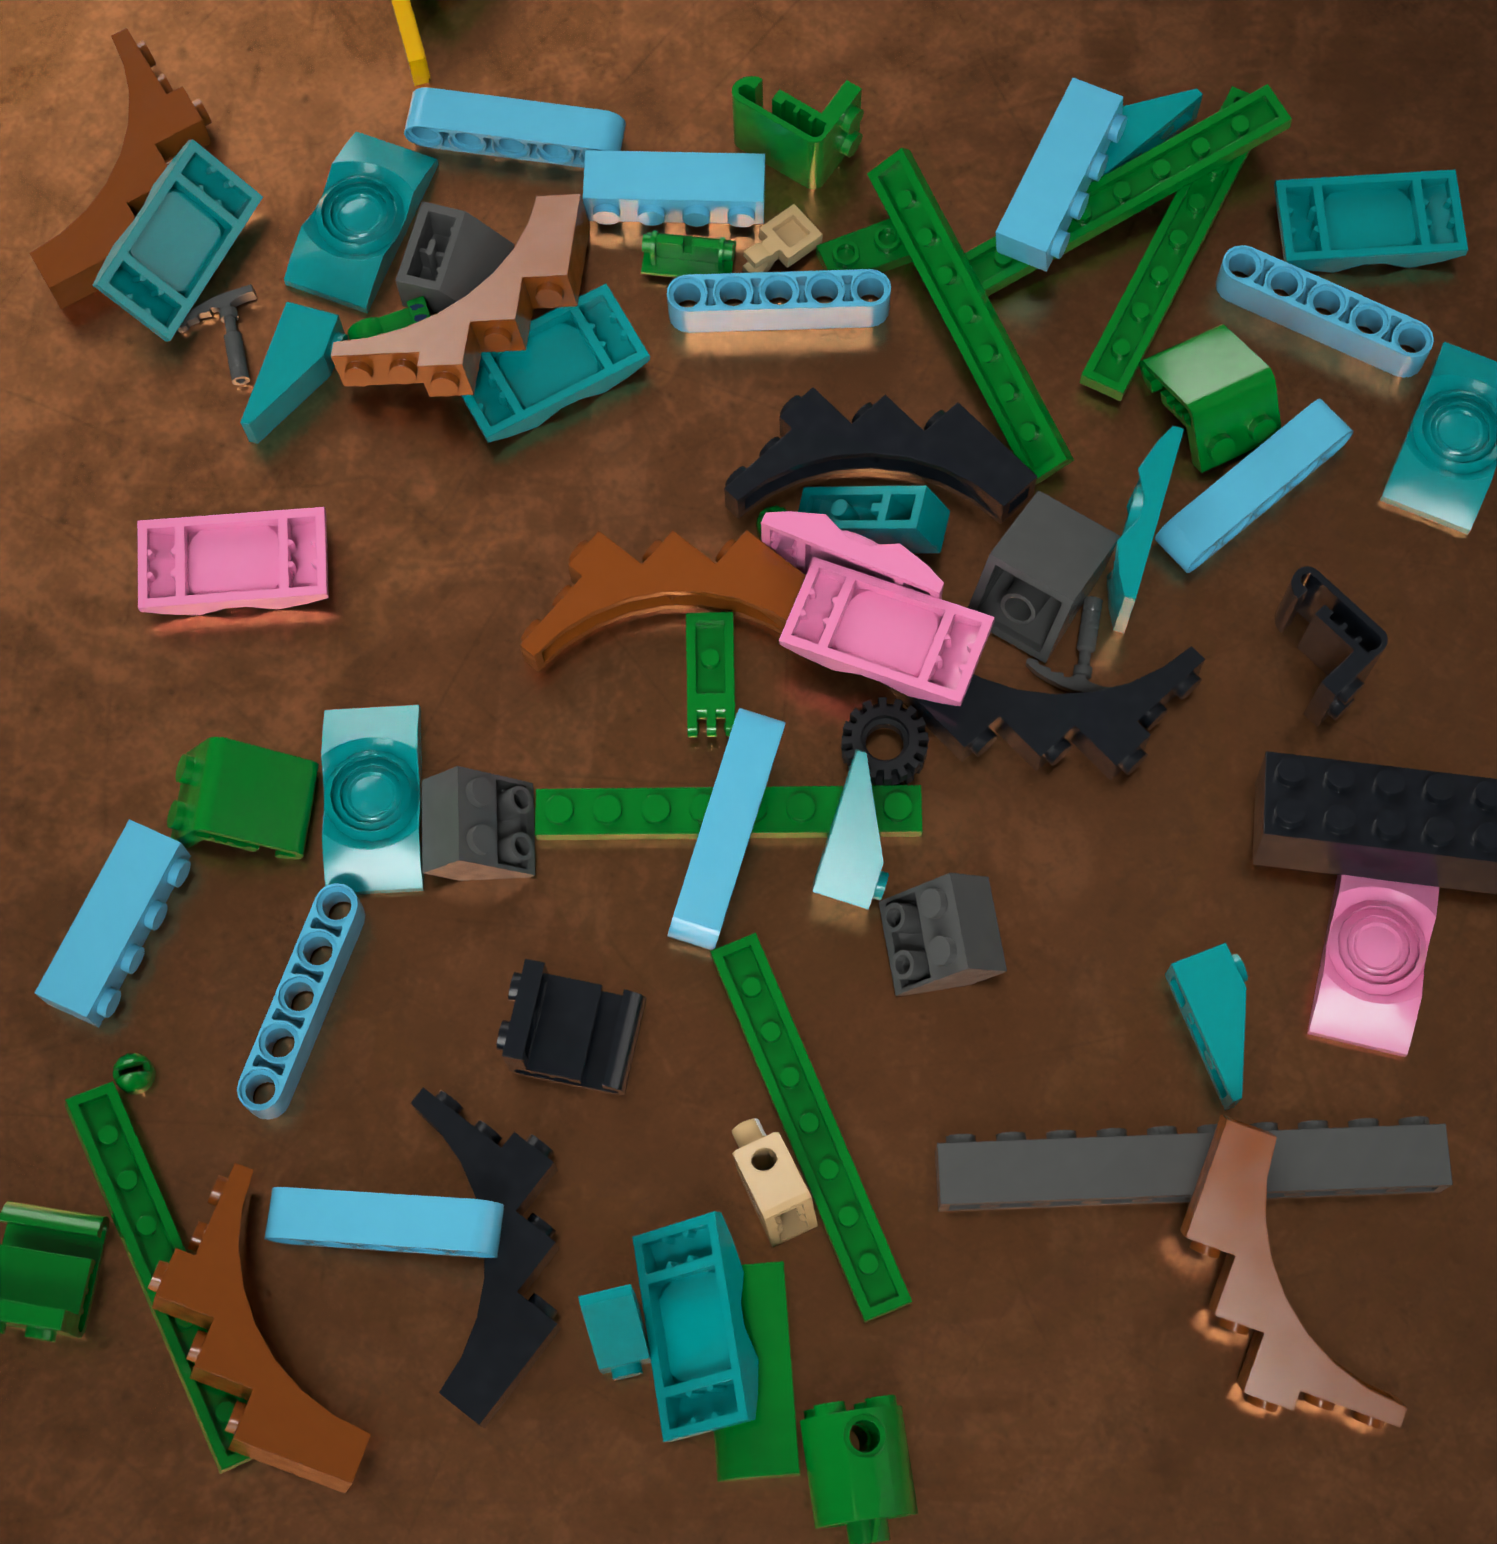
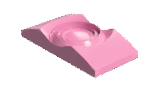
M325 507L137 521L138 609L140 612L200 616L225 608L238 607L279 610L329 598Z
M793 511L765 513L762 519V542L805 575L813 558L816 557L942 599L944 582L927 564L900 543L878 544L862 535L840 530L826 514Z
M814 557L779 638V644L833 671L858 674L880 681L909 697L961 707L991 632L995 617Z
M1337 875L1307 1034L1397 1056L1406 1057L1408 1055L1423 994L1424 968L1437 915L1440 887L1350 875Z

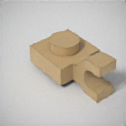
M793 204L759 227V238L762 241L744 251L743 256L748 262L743 265L742 271L744 273L768 272L778 259L788 268L814 250L817 245L822 244L823 234Z

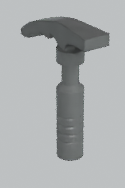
M252 284L219 294L189 311L178 328L179 333H184L189 330L190 326L201 322V319L213 317V313L219 312L221 322L225 323L226 334L224 335V342L231 380L234 385H245L250 382L242 334L237 330L236 321L239 319L236 307L243 303L257 300L256 291Z
M1088 596L1084 599L1077 642L1079 659L1078 664L1074 665L1072 677H1064V673L1051 672V668L1040 665L1038 660L1032 658L1026 660V667L1040 679L1069 693L1095 692L1111 688L1088 681L1092 677L1093 668L1090 666L1091 653L1096 650L1103 600L1094 596Z

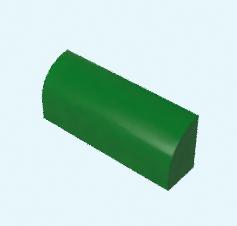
M784 1261L743 1264L744 1280L741 1307L744 1325L759 1359L756 1418L753 1421L714 1431L717 1482L800 1476Z

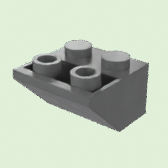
M422 201L395 280L403 307H408L406 301L424 296L429 313H439L468 295L493 274L515 248L514 243L466 211Z
M460 766L422 780V874L459 881L530 878L535 876L533 783Z
M948 873L879 901L896 996L972 985L1007 972L989 877Z

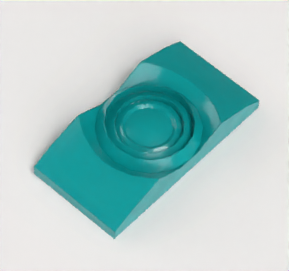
M356 131L333 161L324 192L313 213L301 226L285 273V285L368 314L439 165L438 160Z
M188 140L153 184L143 207L133 222L112 246L92 286L164 341H171L263 196L195 140Z
M1456 169L1275 181L1274 191L1283 258L1285 262L1303 270L1335 273L1369 264H1388L1413 268L1465 256L1468 252Z
M606 283L580 296L578 306L558 307L532 320L526 350L482 352L474 395H461L489 443L537 428L560 409L580 399L607 392L650 361V355Z
M1444 342L1380 501L1468 535L1497 467V361Z
M1172 426L1157 441L1138 468L1140 478L1126 506L1128 516L1122 536L1117 540L1114 567L1107 575L1108 609L1113 631L1125 633L1134 607L1183 435V428Z
M420 705L324 710L321 761L324 786L322 848L325 887L334 883L345 884L356 895L424 891V874H422Z
M713 1211L633 1236L663 1442H673L755 1420L758 1401L759 1359L744 1325L741 1307L744 1271L722 1213Z

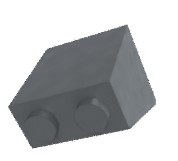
M1038 490L989 554L968 608L995 617L991 633L1046 663L1083 605L1085 597H1088L1105 570L1120 535Z

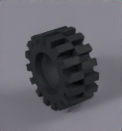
M878 697V704L872 705L871 700L863 702L862 709L859 711L855 708L850 713L849 722L845 721L841 741L842 760L844 764L847 763L848 765L847 771H849L855 749H859L867 753L871 783L875 784L874 786L900 785L903 781L908 785L913 781L914 774L921 772L927 756L929 736L928 732H925L926 723L923 717L918 719L916 717L917 710L910 705L908 709L903 708V701L896 698L894 704H887V697ZM887 728L897 732L902 738L904 746L901 753L890 760H880L873 757L866 747V740L873 731Z

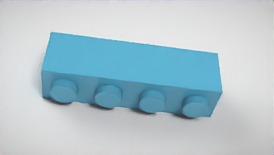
M1072 78L995 232L998 253L1046 272L1054 257L1060 259L1063 256L1070 239V233L1067 230L1073 218L1080 220L1087 207L1089 194L1086 191L1092 180L1099 181L1108 162V155L1105 153L1111 141L1118 143L1125 130L1127 117L1123 115V96Z
M585 150L582 199L588 220L603 225H612L617 222H640L649 226L660 225L663 222L685 223L695 227L704 226L708 223L730 224L735 227L764 224L765 154Z
M129 819L37 987L35 994L48 1005L98 1028L104 1017L109 1018L115 1012L121 999V991L119 989L127 974H133L142 962L145 952L142 946L151 930H157L164 921L168 910L166 902L174 887H180L188 876L191 866L189 861L191 855L181 842Z

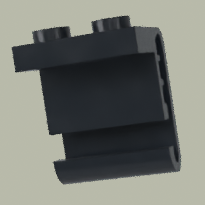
M1305 566L1298 569L1293 575L1276 610L1275 624L1282 633L1291 625L1297 612L1310 623L1297 648L1327 675L1303 713L1318 727L1329 715L1336 721L1354 703V697L1364 687V681L1386 648L1388 636L1377 623L1317 569Z
M525 959L522 973L514 972L511 979L508 1001L515 1003L511 1020H503L497 1038V1050L503 1051L502 1057L509 1071L515 1074L615 1095H625L647 998L639 993L625 989L623 995L604 992L601 984L551 975L548 973L545 962Z

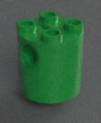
M896 1395L866 1398L865 1402L853 1404L854 1410L846 1411L845 1401L814 1405V1409L803 1411L804 1419L800 1420L815 1529L846 1526L849 1544H871L891 1540L888 1519L918 1514L903 1410L901 1405H897ZM850 1430L858 1437L859 1450L855 1449L851 1444L849 1438Z

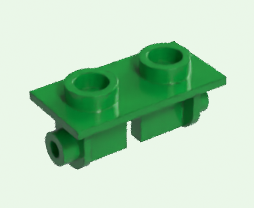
M657 230L647 232V234H643L642 252H644L641 274L677 278L687 274L732 273L736 241L726 240L725 237L712 239L658 233Z

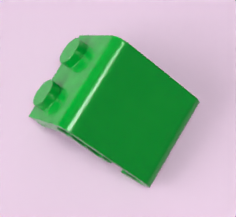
M756 76L743 77L736 81L732 87L734 143L746 153L765 154V164L808 189H818L825 184L845 156L850 158L854 155L862 141L863 135L860 133V122L864 114V110L861 109L862 88L846 80L822 113L779 89L772 98V113L763 108V79Z
M1224 324L1207 330L1140 362V371L1148 389L1154 393L1162 388H1166V390L1160 392L1162 403L1187 428L1192 464L1201 473L1259 447L1282 428L1276 380L1271 368Z
M210 737L186 754H183L178 762L175 778L176 782L181 783L178 800L173 801L167 817V827L172 829L171 838L181 842L185 848H189L202 840H208L252 852L259 850L260 846L276 849L275 857L301 859L305 851L319 764L312 760L229 738Z
M7 1201L0 1213V1221L7 1223L3 1242L0 1244V1334H5L6 1327L8 1326L26 1329L24 1337L55 1343L57 1335L82 1338L87 1327L106 1245L109 1218L107 1216Z

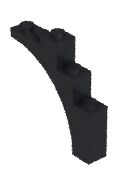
M813 387L802 397L800 395L792 397L783 406L779 416L781 439L778 436L772 438L762 448L759 458L748 468L741 466L730 475L724 488L725 507L739 519L765 499L802 482L833 474L861 472L902 475L938 485L975 504L1001 525L1033 496L1037 475L959 402L947 412L943 410L936 412L928 420L923 430L885 394L874 405L869 402L862 406L854 415L851 423Z
M1191 646L1164 667L1137 680L1086 693L1049 694L1018 690L973 674L961 707L909 697L887 685L885 686L899 700H902L907 708L910 705L917 710L916 717L918 719L923 717L926 727L961 762L972 753L978 757L987 751L998 738L995 734L997 732L1035 771L1039 770L1047 761L1052 766L1057 764L1073 747L1069 742L1071 741L1099 770L1112 780L1122 770L1129 775L1146 759L1148 754L1144 750L1151 736L1147 730L1152 729L1166 715L1168 709L1165 705L1176 695L1184 699L1200 684L1202 679L1198 675L1205 658Z
M423 1087L412 1100L411 1105L418 1114L444 1137L458 1157L476 1199L494 1201L504 1205L498 1257L484 1258V1282L477 1319L462 1357L439 1391L443 1397L478 1425L486 1428L561 1330V1327L552 1320L558 1312L535 1293L528 1300L523 1297L560 1249L556 1242L551 1239L556 1232L555 1229L534 1213H531L528 1219L523 1217V1214L558 1169L554 1162L550 1160L554 1151L533 1134H530L524 1140L514 1132L501 1148L498 1144L502 1137L481 1120H478L474 1126L459 1115L464 1108L442 1090L434 1096Z

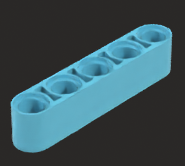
M422 87L413 91L404 135L410 142L427 148L584 168L585 150L621 151L626 122L620 115L607 110Z
M1246 245L1234 246L1223 257L1216 280L1217 292L1223 299L1394 376L1405 378L1417 374L1433 347V332L1423 322L1258 249ZM1232 271L1243 272L1247 277H1237L1232 274ZM1273 290H1284L1289 296H1280ZM1315 308H1324L1332 315L1321 314ZM1358 326L1367 327L1374 334L1363 333L1358 329ZM1400 345L1410 346L1416 353L1406 352Z
M873 269L687 274L672 280L667 289L670 322L674 328L688 333L874 327L883 323L888 317L891 298L890 280L884 273ZM865 295H874L878 297L879 300L874 302H867L861 299V297ZM827 296L834 300L830 303H820L815 299ZM780 297L785 298L788 302L777 305L771 303L770 300ZM730 299H739L743 303L737 306H729L724 302ZM686 300L697 302L696 305L688 308L678 305Z
M1317 399L1172 517L1156 534L1155 541L1186 573L1192 572L1338 452L1351 438L1354 431L1322 399Z
M742 708L738 709L667 937L708 950L715 949L786 722Z
M334 883L327 885L315 897L238 1081L237 1094L239 1100L253 1115L260 1119L270 1120L277 1118L288 1108L364 925L366 916L364 907L354 891L345 884ZM339 902H349L351 904L350 912L343 919L333 920L328 917L330 909ZM328 946L333 949L332 956L326 963L322 965L310 964L311 955L317 948ZM303 991L313 992V1002L308 1008L302 1011L292 1010V1000L298 993ZM286 1036L293 1037L295 1043L292 1051L284 1057H274L272 1050L276 1041ZM262 1083H274L275 1093L271 1100L263 1104H255L253 1095L256 1088Z
M273 1187L264 1239L291 1245L497 1258L504 1205L494 1201L469 1198Z

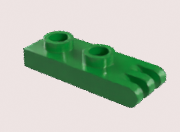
M890 218L816 246V255L823 270L873 269L884 273L913 262Z
M733 612L686 613L688 738H698V719H706L707 737H717V719H726L724 731L726 737H729L736 718Z

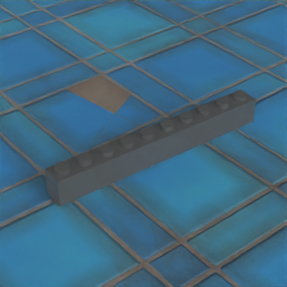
M1414 1116L1399 1119V1125L1379 1126V1120L1375 1118L1348 1121V1127L1329 1128L1328 1121L1325 1120L1298 1123V1129L1278 1130V1123L1260 1122L1249 1125L1269 1131L1277 1137L1267 1177L1266 1199L1442 1192L1453 1185L1446 1124H1430L1429 1117ZM1218 1124L1197 1127V1133L1178 1134L1177 1127L1158 1126L1148 1128L1147 1135L1127 1136V1129L1124 1128L1097 1130V1137L1077 1138L1076 1131L1074 1130L1050 1131L1046 1133V1139L1026 1140V1133L1024 1132L996 1134V1141L976 1142V1135L973 1134L949 1135L945 1137L946 1143H937L935 1149L938 1212L1190 1202Z

